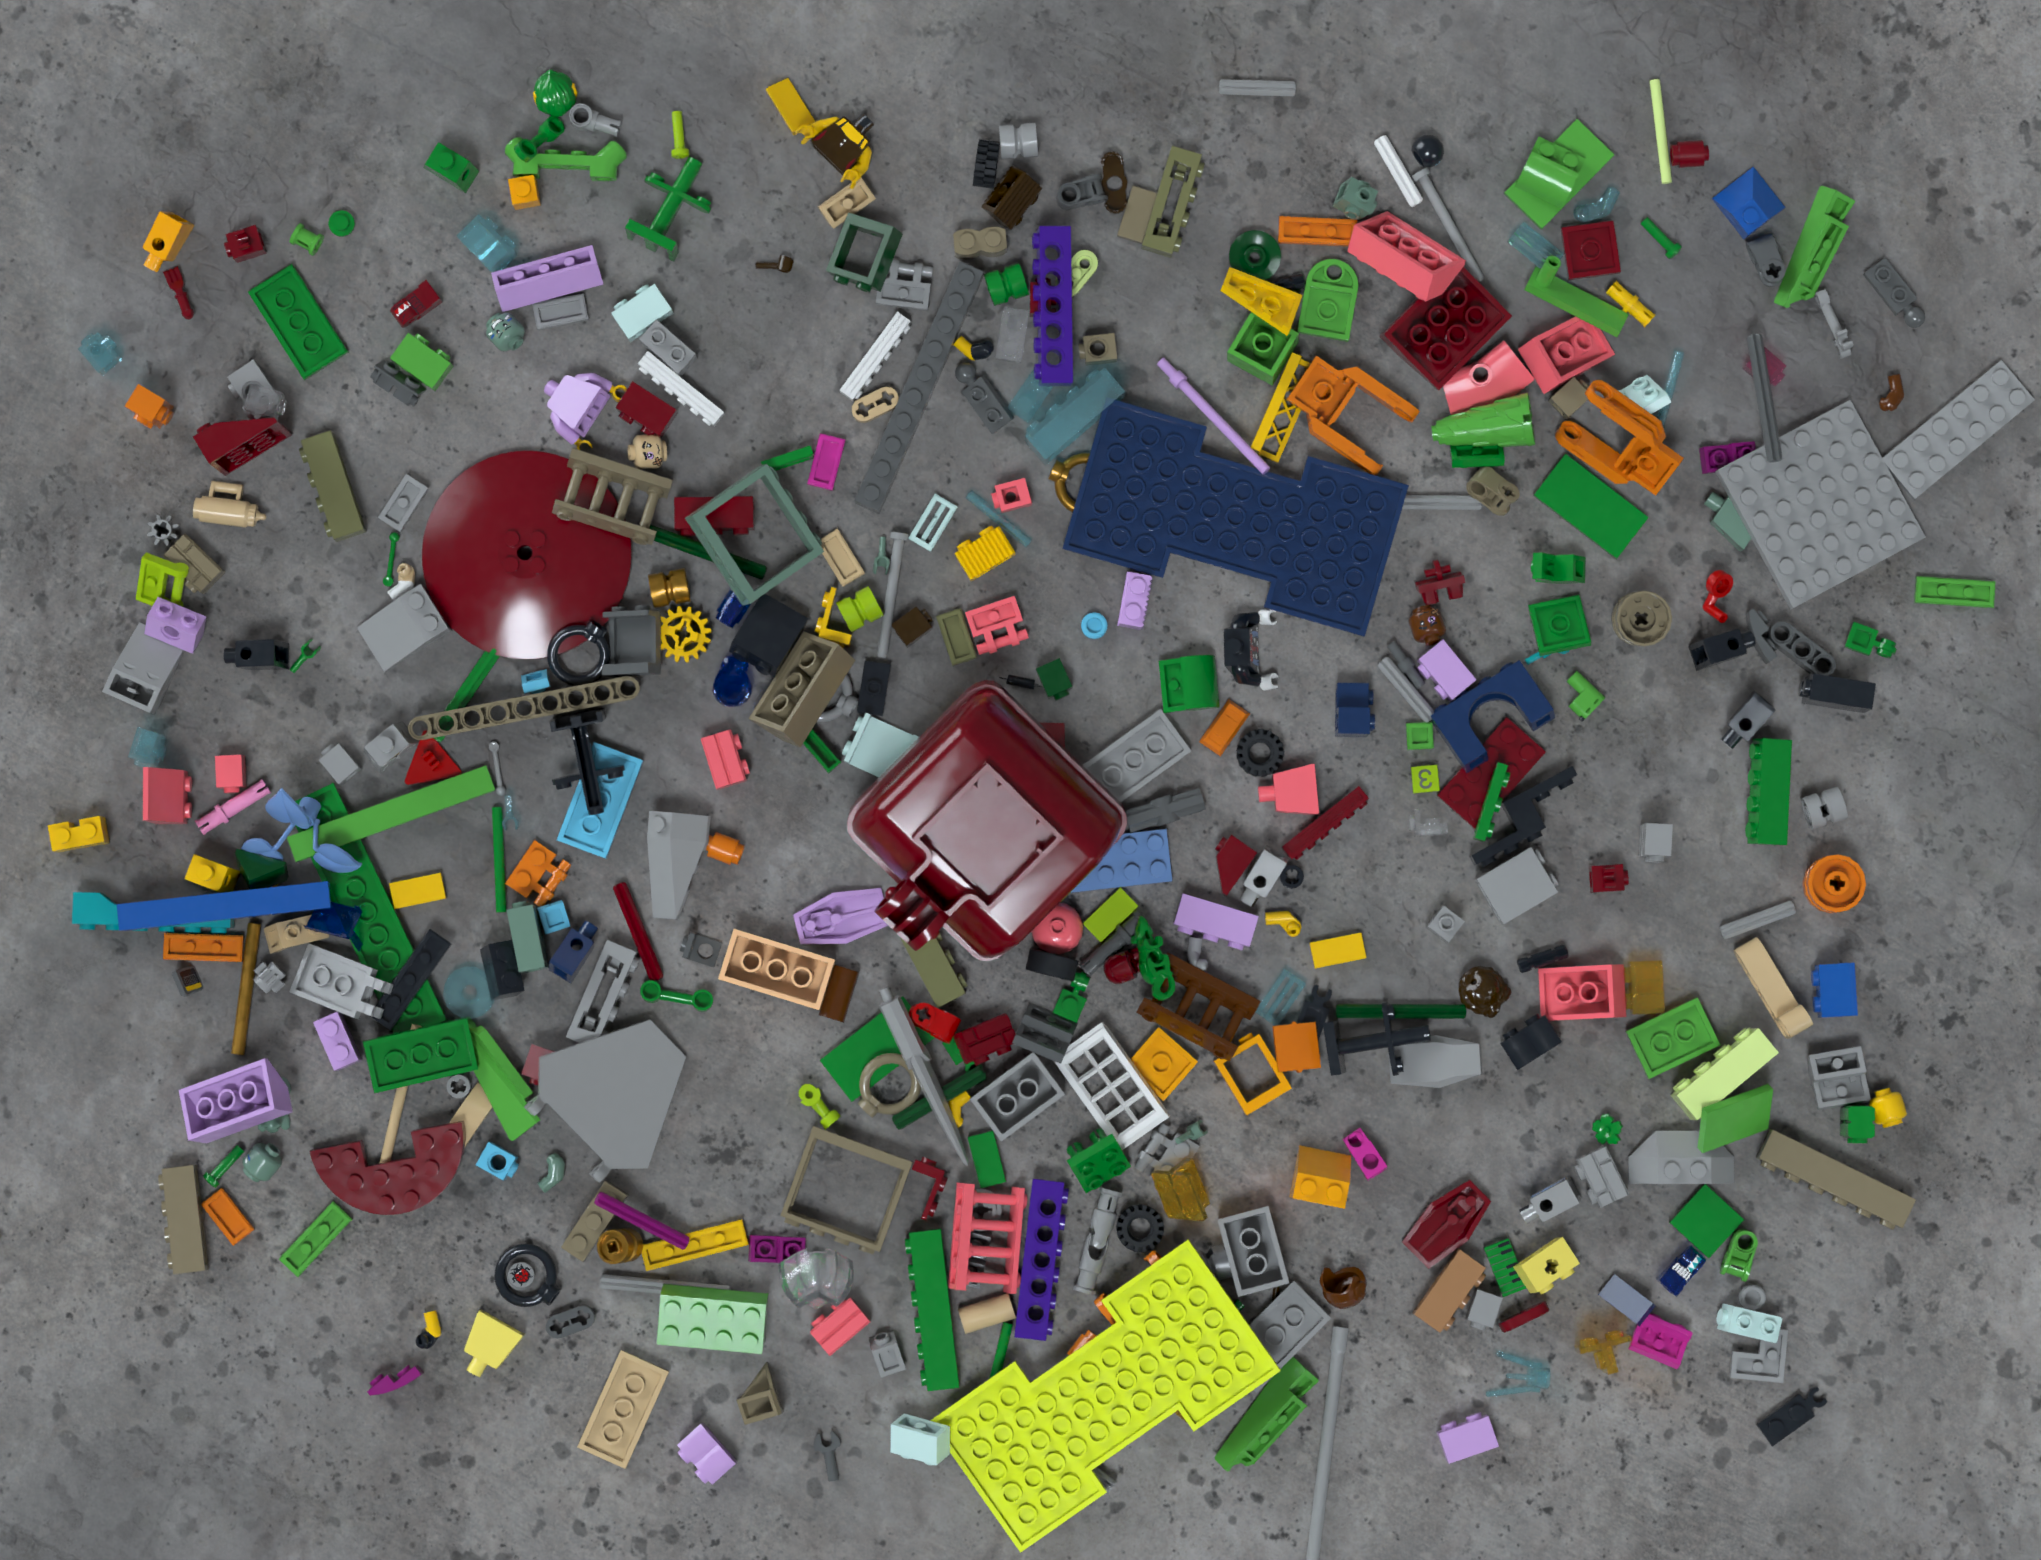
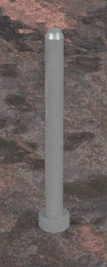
M1428 167L1412 175V178L1415 182H1420L1461 258L1466 260L1465 265L1470 274L1478 282L1482 281L1484 276L1428 177L1431 173Z
M891 532L890 539H894L883 610L884 616L882 617L877 655L880 658H886L888 655L904 541H908L909 534Z

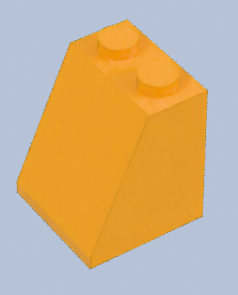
M1299 1145L1289 1197L1345 1209L1350 1185L1351 1155Z

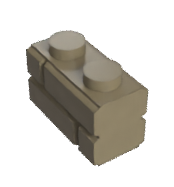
M186 534L182 535L163 555L170 562L188 565V576L184 584L194 594L199 591L204 595L225 574V571Z

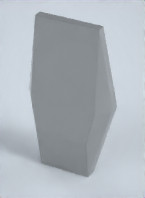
M1438 1035L1431 1036V1041L1395 1046L1396 1056L1402 1057L1404 1072H1399L1397 1076L1392 1074L1389 1057L1391 1084L1442 1088L1482 1074L1479 1043Z

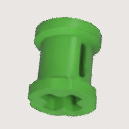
M299 223L292 233L289 242L292 245L297 244L308 250L310 255L314 256L322 245L324 235H316Z

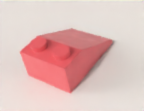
M1576 316L1534 337L1518 349L1543 394L1565 384L1573 377L1581 375L1615 355L1601 329Z
M143 767L144 821L154 824H187V819L192 816V804L188 802V792L192 791V777L188 776L187 771Z
M1624 964L1538 969L1541 1016L1546 1014L1549 1021L1626 1017Z

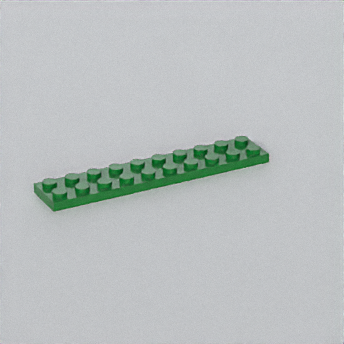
M335 783L305 796L311 797L321 804L320 811L316 817L320 820L319 825L350 815ZM298 799L295 802L299 805L301 799ZM295 825L299 833L308 830ZM360 839L340 847L356 861L362 863L360 868L352 872L337 873L329 871L320 866L313 857H310L321 881L330 882L331 902L361 964L378 970L375 978L392 983L414 952V948L362 840ZM428 979L392 1029L394 1034L410 1030L412 1024L425 1027L447 1020ZM374 989L378 1000H380L384 992Z

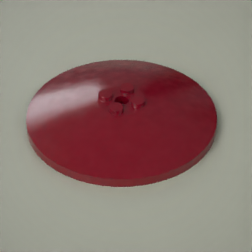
M514 451L489 457L460 474L445 489L430 514L422 545V567L428 592L448 625L462 638L484 651L490 653L492 649H496L495 655L510 659L537 660L547 658L548 645L557 632L571 625H586L590 619L605 626L609 619L603 618V612H612V607H619L624 597L632 566L631 538L575 520H562L552 513L556 499L564 502L573 474L572 468L567 467L569 460L567 458L541 451ZM588 473L583 474L574 505L589 510L598 482L596 476ZM607 488L599 513L614 518L618 502ZM522 546L531 547L533 553L530 559L521 560L518 557V550ZM583 635L568 637L559 646L557 655L579 647L588 639Z

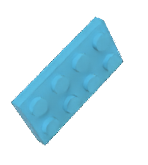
M594 742L592 751L596 770L624 765V776L608 779L607 774L597 776L604 812L595 815H589L587 811L582 782L579 780L557 841L607 859L643 760Z

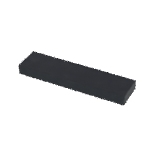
M429 929L391 983L394 985L391 993H384L376 1004L377 1007L384 1009L381 1019L372 1018L392 1031L452 943L432 929Z

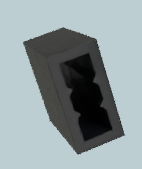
M764 594L759 597L736 634L729 652L737 660L748 662L755 666L756 670L761 674L775 677L805 629L808 618Z
M1813 673L1805 677V681H1801L1799 696L1802 697L1803 704L1865 713L1873 708L1876 683Z

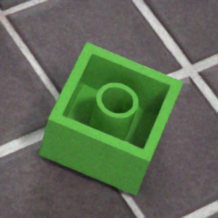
M1251 312L1227 351V361L1273 386L1299 343V333L1290 329L1288 336H1286Z

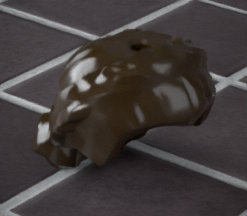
M1473 967L1465 972L1459 981L1458 988L1461 1003L1475 1014L1484 1015L1489 1018H1493L1499 1013L1501 1004L1506 1002L1512 993L1502 976L1492 967Z

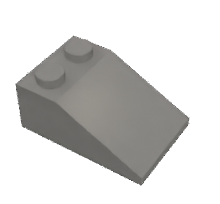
M422 584L398 597L357 627L384 672L451 632L450 627L443 619Z

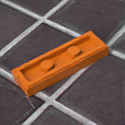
M1279 216L1278 243L1349 247L1353 228L1358 223V220Z
M164 933V960L243 962L244 936Z

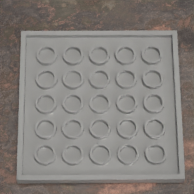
M1851 400L1780 436L1781 461L1769 463L1766 457L1765 445L1715 471L1790 610L1926 538Z

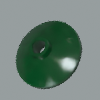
M1259 230L1244 232L1233 241L1230 247V266L1262 280H1267L1279 268L1281 262L1280 247L1277 241L1266 232ZM1253 253L1258 254L1259 261L1252 262L1250 255Z

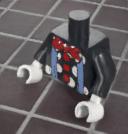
M1271 609L1237 614L1233 617L1230 627L1224 629L1225 667L1233 675L1237 683L1256 687L1260 685V688L1264 691L1278 688V686H1274L1271 682V679L1278 678L1276 673L1262 676L1259 674L1258 624L1275 625L1277 621H1270L1271 612H1276Z

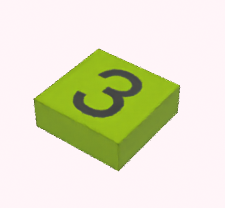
M1437 765L1411 767L1413 794L1440 791Z

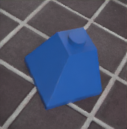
M1754 167L1712 198L1743 240L1786 208Z

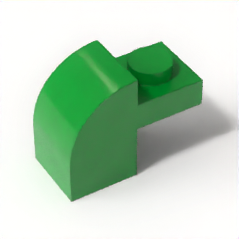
M1543 552L1533 553V560L1531 562L1532 579L1540 583H1585L1586 557L1574 554L1552 555Z

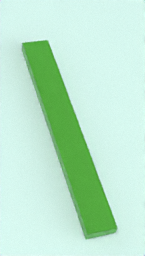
M487 766L319 825L318 845L333 844L341 847L495 791ZM313 828L287 837L296 863L313 857L316 853L313 850Z

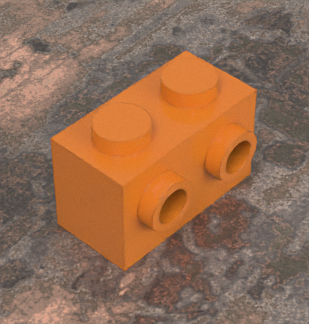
M140 384L136 386L125 405L127 409L135 414L134 419L150 429L153 425L161 429L163 424L166 426L174 414L171 411L174 406Z

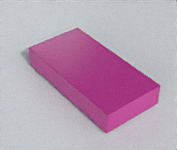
M820 433L807 485L833 491L846 442L845 439Z

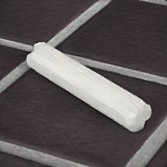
M1386 135L1379 137L1375 140L1374 145L1411 207L1420 204L1423 198Z

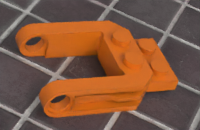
M1315 356L1286 400L1307 414L1309 433L1368 474L1377 476L1383 465L1376 463L1366 456L1364 450L1330 428V425L1337 420L1355 393L1356 387L1410 423H1413L1420 411L1360 368L1352 367L1337 370L1318 356Z
M1594 380L1585 391L1588 400L1601 409L1600 412L1633 434L1634 437L1622 453L1619 454L1577 423L1564 421L1555 433L1557 442L1613 483L1627 484L1628 481H1635L1656 496L1684 458L1662 443L1666 438L1662 421L1605 381ZM1595 391L1600 392L1605 398L1598 396ZM1565 431L1571 433L1575 439L1568 437Z

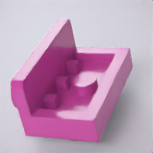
M1649 1314L1640 1327L1636 1324L1628 1349L1678 1369L1687 1343L1693 1333L1686 1330L1680 1324H1671L1662 1320L1656 1314Z

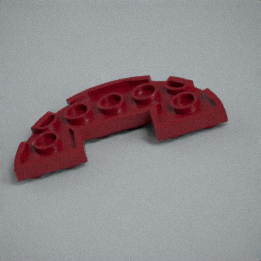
M464 1121L412 1130L411 1136L416 1156L368 1165L362 1140L316 1148L309 1152L314 1167L322 1181L345 1203L373 1214H403L430 1203L451 1183L464 1154L465 1126Z

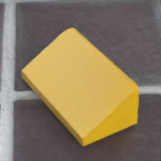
M789 78L765 89L793 136L801 125H810L815 122Z

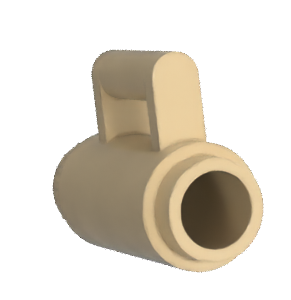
M218 481L211 482L209 496L195 498L193 507V518L199 519L200 522L237 527H254L257 521L266 519V514L258 511V505L250 504L248 501H241L244 485ZM215 492L237 494L236 500L214 497Z

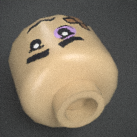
M637 435L634 437L632 445H628L629 461L633 460L635 467L638 469L659 468L663 461L667 460L666 442L661 440L658 435Z

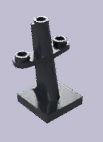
M604 708L552 718L549 722L551 732L565 729L571 730L580 772L552 779V783L559 790L572 787V781L581 780L589 815L604 812L597 776L607 774L608 779L624 776L623 771L625 770L624 765L596 770L587 725L603 722L606 719Z
M1388 1002L1382 1003L1385 1032L1341 1038L1338 1020L1323 1023L1331 1076L1346 1073L1344 1054L1388 1048L1393 1076L1399 1075V1072H1404L1402 1057L1396 1056L1395 1046L1431 1041L1429 1025L1392 1031L1391 1020L1396 1019L1394 1005H1388Z

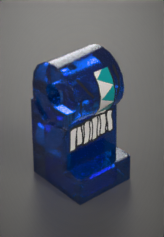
M1690 1245L1670 1263L1656 1280L1673 1296L1677 1297L1683 1290V1287L1704 1265L1706 1259Z

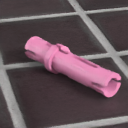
M261 779L221 806L219 804L214 806L215 810L196 820L195 823L198 828L209 822L200 828L202 834L205 835L223 822L225 824L230 821L229 818L270 794L271 791L268 786L258 792L259 789L266 786L264 780Z

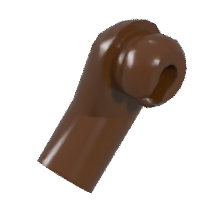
M1900 374L1887 377L1890 392L1886 398H1881L1879 401L1882 411L1886 412L1897 409L1904 398Z

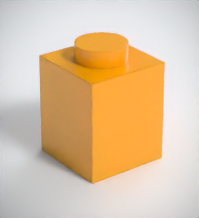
M534 175L508 179L512 205L515 210L541 206L537 180Z

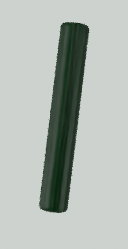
M977 1066L943 1086L942 1090L947 1102L986 1080V1073L981 1066ZM925 1097L894 1115L892 1121L896 1128L901 1130L932 1112V1109Z

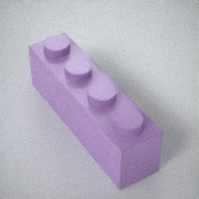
M593 245L491 273L502 312L603 285Z

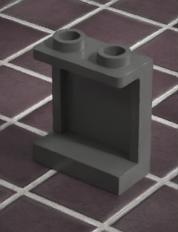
M648 605L635 606V610L627 611V607H612V612H603V618L609 619L610 664L602 665V675L613 677L661 675L660 612L650 610Z

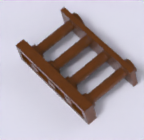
M1167 952L1170 960V971L1173 972L1172 977L1174 981L1187 988L1175 1013L1162 1007L1163 1000L1155 999L1154 996L1152 1000L1144 997L1136 1013L1142 1015L1145 1020L1155 1022L1212 1052L1217 1058L1230 1062L1238 1048L1231 1041L1242 1019L1251 1020L1261 1001ZM1168 978L1164 980L1160 988L1163 993L1168 990ZM1196 993L1210 1000L1198 1025L1184 1018ZM1219 1006H1223L1234 1013L1222 1038L1208 1031Z

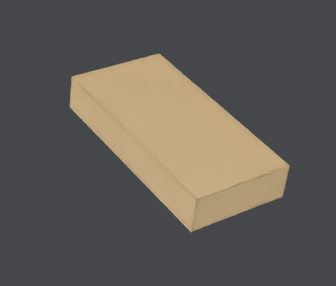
M838 529L820 539L822 542L821 547L824 550L822 554L842 587L865 574Z

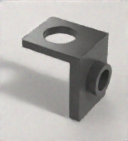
M690 932L689 937L684 936L680 951L684 952L683 958L715 967L722 943ZM705 943L713 947V955L708 959H703L698 954V948Z

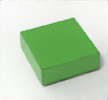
M1433 722L1406 723L1407 750L1434 749Z

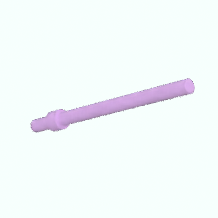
M1162 358L1157 363V366L1170 378L1169 382L1176 389L1180 388L1263 475L1267 473L1270 469L1269 465L1187 382V377L1180 370L1177 371L1165 358Z

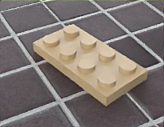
M621 1350L577 1448L626 1469L670 1371Z

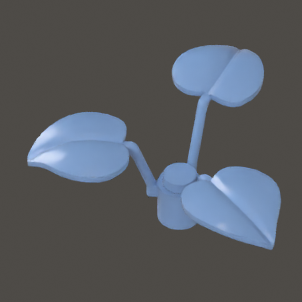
M283 788L267 801L265 809L274 819L283 823L290 822L291 824L273 846L264 839L253 838L245 841L241 847V850L283 861V855L276 850L280 848L295 825L302 829H308L310 826H313V850L316 851L313 858L320 866L332 872L347 873L360 868L362 863L356 861L350 854L336 845L321 844L319 846L318 826L320 820L316 817L320 811L321 804L311 797H303L298 805Z

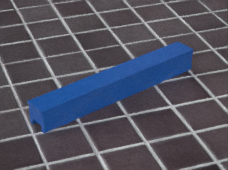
M324 881L116 904L119 931L331 909L330 882Z

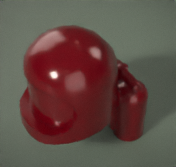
M1137 947L1112 955L1105 960L1103 966L1104 973L1111 983L1122 984L1137 978L1138 972H1140Z

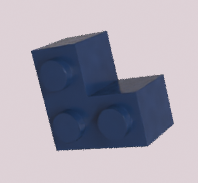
M1369 683L1336 684L1335 737H1367L1370 731L1375 729V714H1370L1369 705H1373L1374 692L1373 689H1369Z

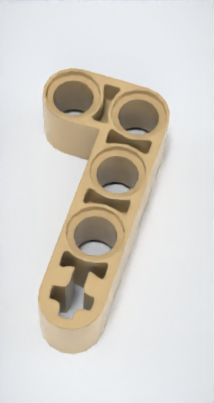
M1757 937L1734 950L1737 960L1786 1039L1794 1037L1813 1025L1809 1014L1801 1004L1797 1003L1765 947Z

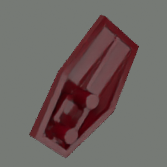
M1469 1179L1431 1202L1402 1240V1243L1429 1269L1470 1239L1491 1200Z

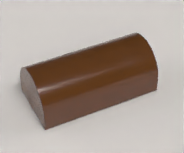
M834 965L819 1012L820 1016L844 1023L859 972Z

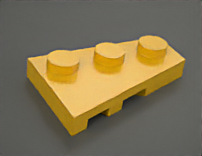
M1231 267L1228 269L1220 290L1286 336L1289 334L1303 296Z

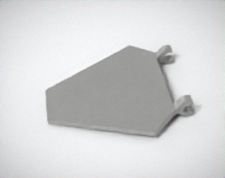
M649 1019L539 1057L538 1095L531 1099L524 1108L531 1115L536 1116L545 1103H547L602 1159V1162L589 1173L599 1183L605 1179L611 1169L648 1168L686 1056Z

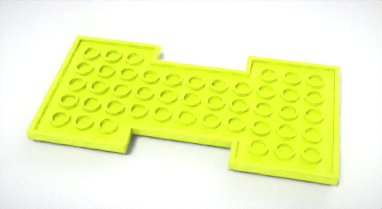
M1189 1239L1101 1301L1116 1323L1032 1382L1015 1360L930 1420L950 1426L951 1455L1020 1553L1107 1493V1489L1093 1469L1174 1412L1179 1410L1194 1432L1281 1371Z

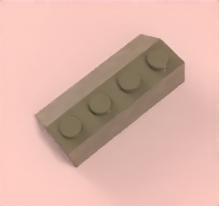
M803 632L748 719L782 741L801 747L854 664L855 659L839 644Z

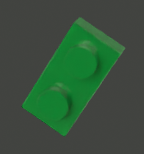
M1450 445L1452 468L1504 466L1503 447L1498 445L1482 447Z

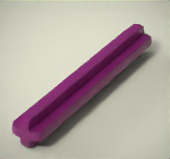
M604 1192L597 1194L594 1201L597 1206L682 1250L687 1247L690 1240L687 1235Z

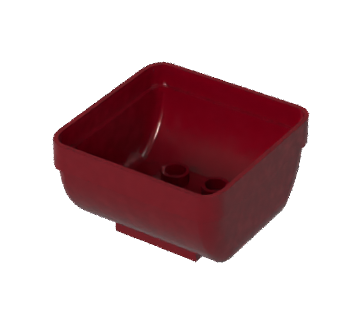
M983 680L969 687L855 801L847 817V831L852 840L898 883L895 887H889L886 890L884 899L879 903L874 912L914 951L920 949L929 940L937 938L939 930L943 927L973 957L981 961L997 959L1018 945L1102 861L1111 847L1124 834L1127 825L1126 811L1121 802L1000 684L990 680Z

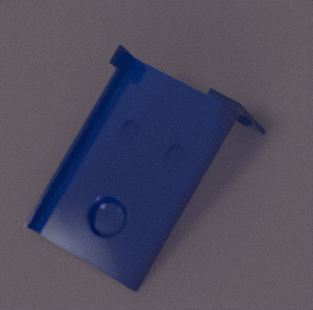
M331 902V909L313 911L307 925H304L305 929L351 939L358 952L360 951L363 944L355 931H353L362 914L359 906L354 905V907Z

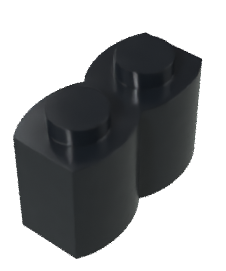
M1537 1013L1524 1021L1527 1025L1519 1031L1515 1027L1502 1035L1505 1040L1500 1044L1517 1070L1562 1042L1546 1014L1540 1017Z

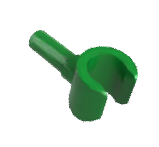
M309 639L301 647L302 654L290 668V671L295 673L308 658H313L320 651L321 646L312 651L309 648V643L313 639Z

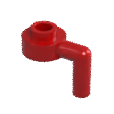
M1717 570L1708 577L1706 589L1709 594L1702 606L1705 612L1720 623H1724L1728 615L1716 607L1715 603L1718 598L1726 596L1733 587L1732 576L1724 570Z

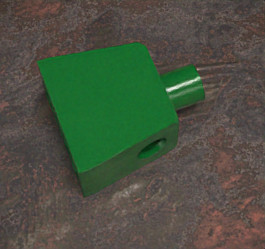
M439 142L423 167L464 193H467L479 173V170L469 160ZM467 170L466 175H465L464 178L462 179L463 174H464L465 171Z

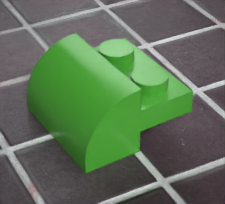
M1538 137L1515 187L1562 209L1586 158Z

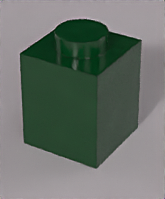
M1060 658L1036 668V673L1048 699L1054 697L1055 701L1070 695L1068 690L1072 689L1073 686Z

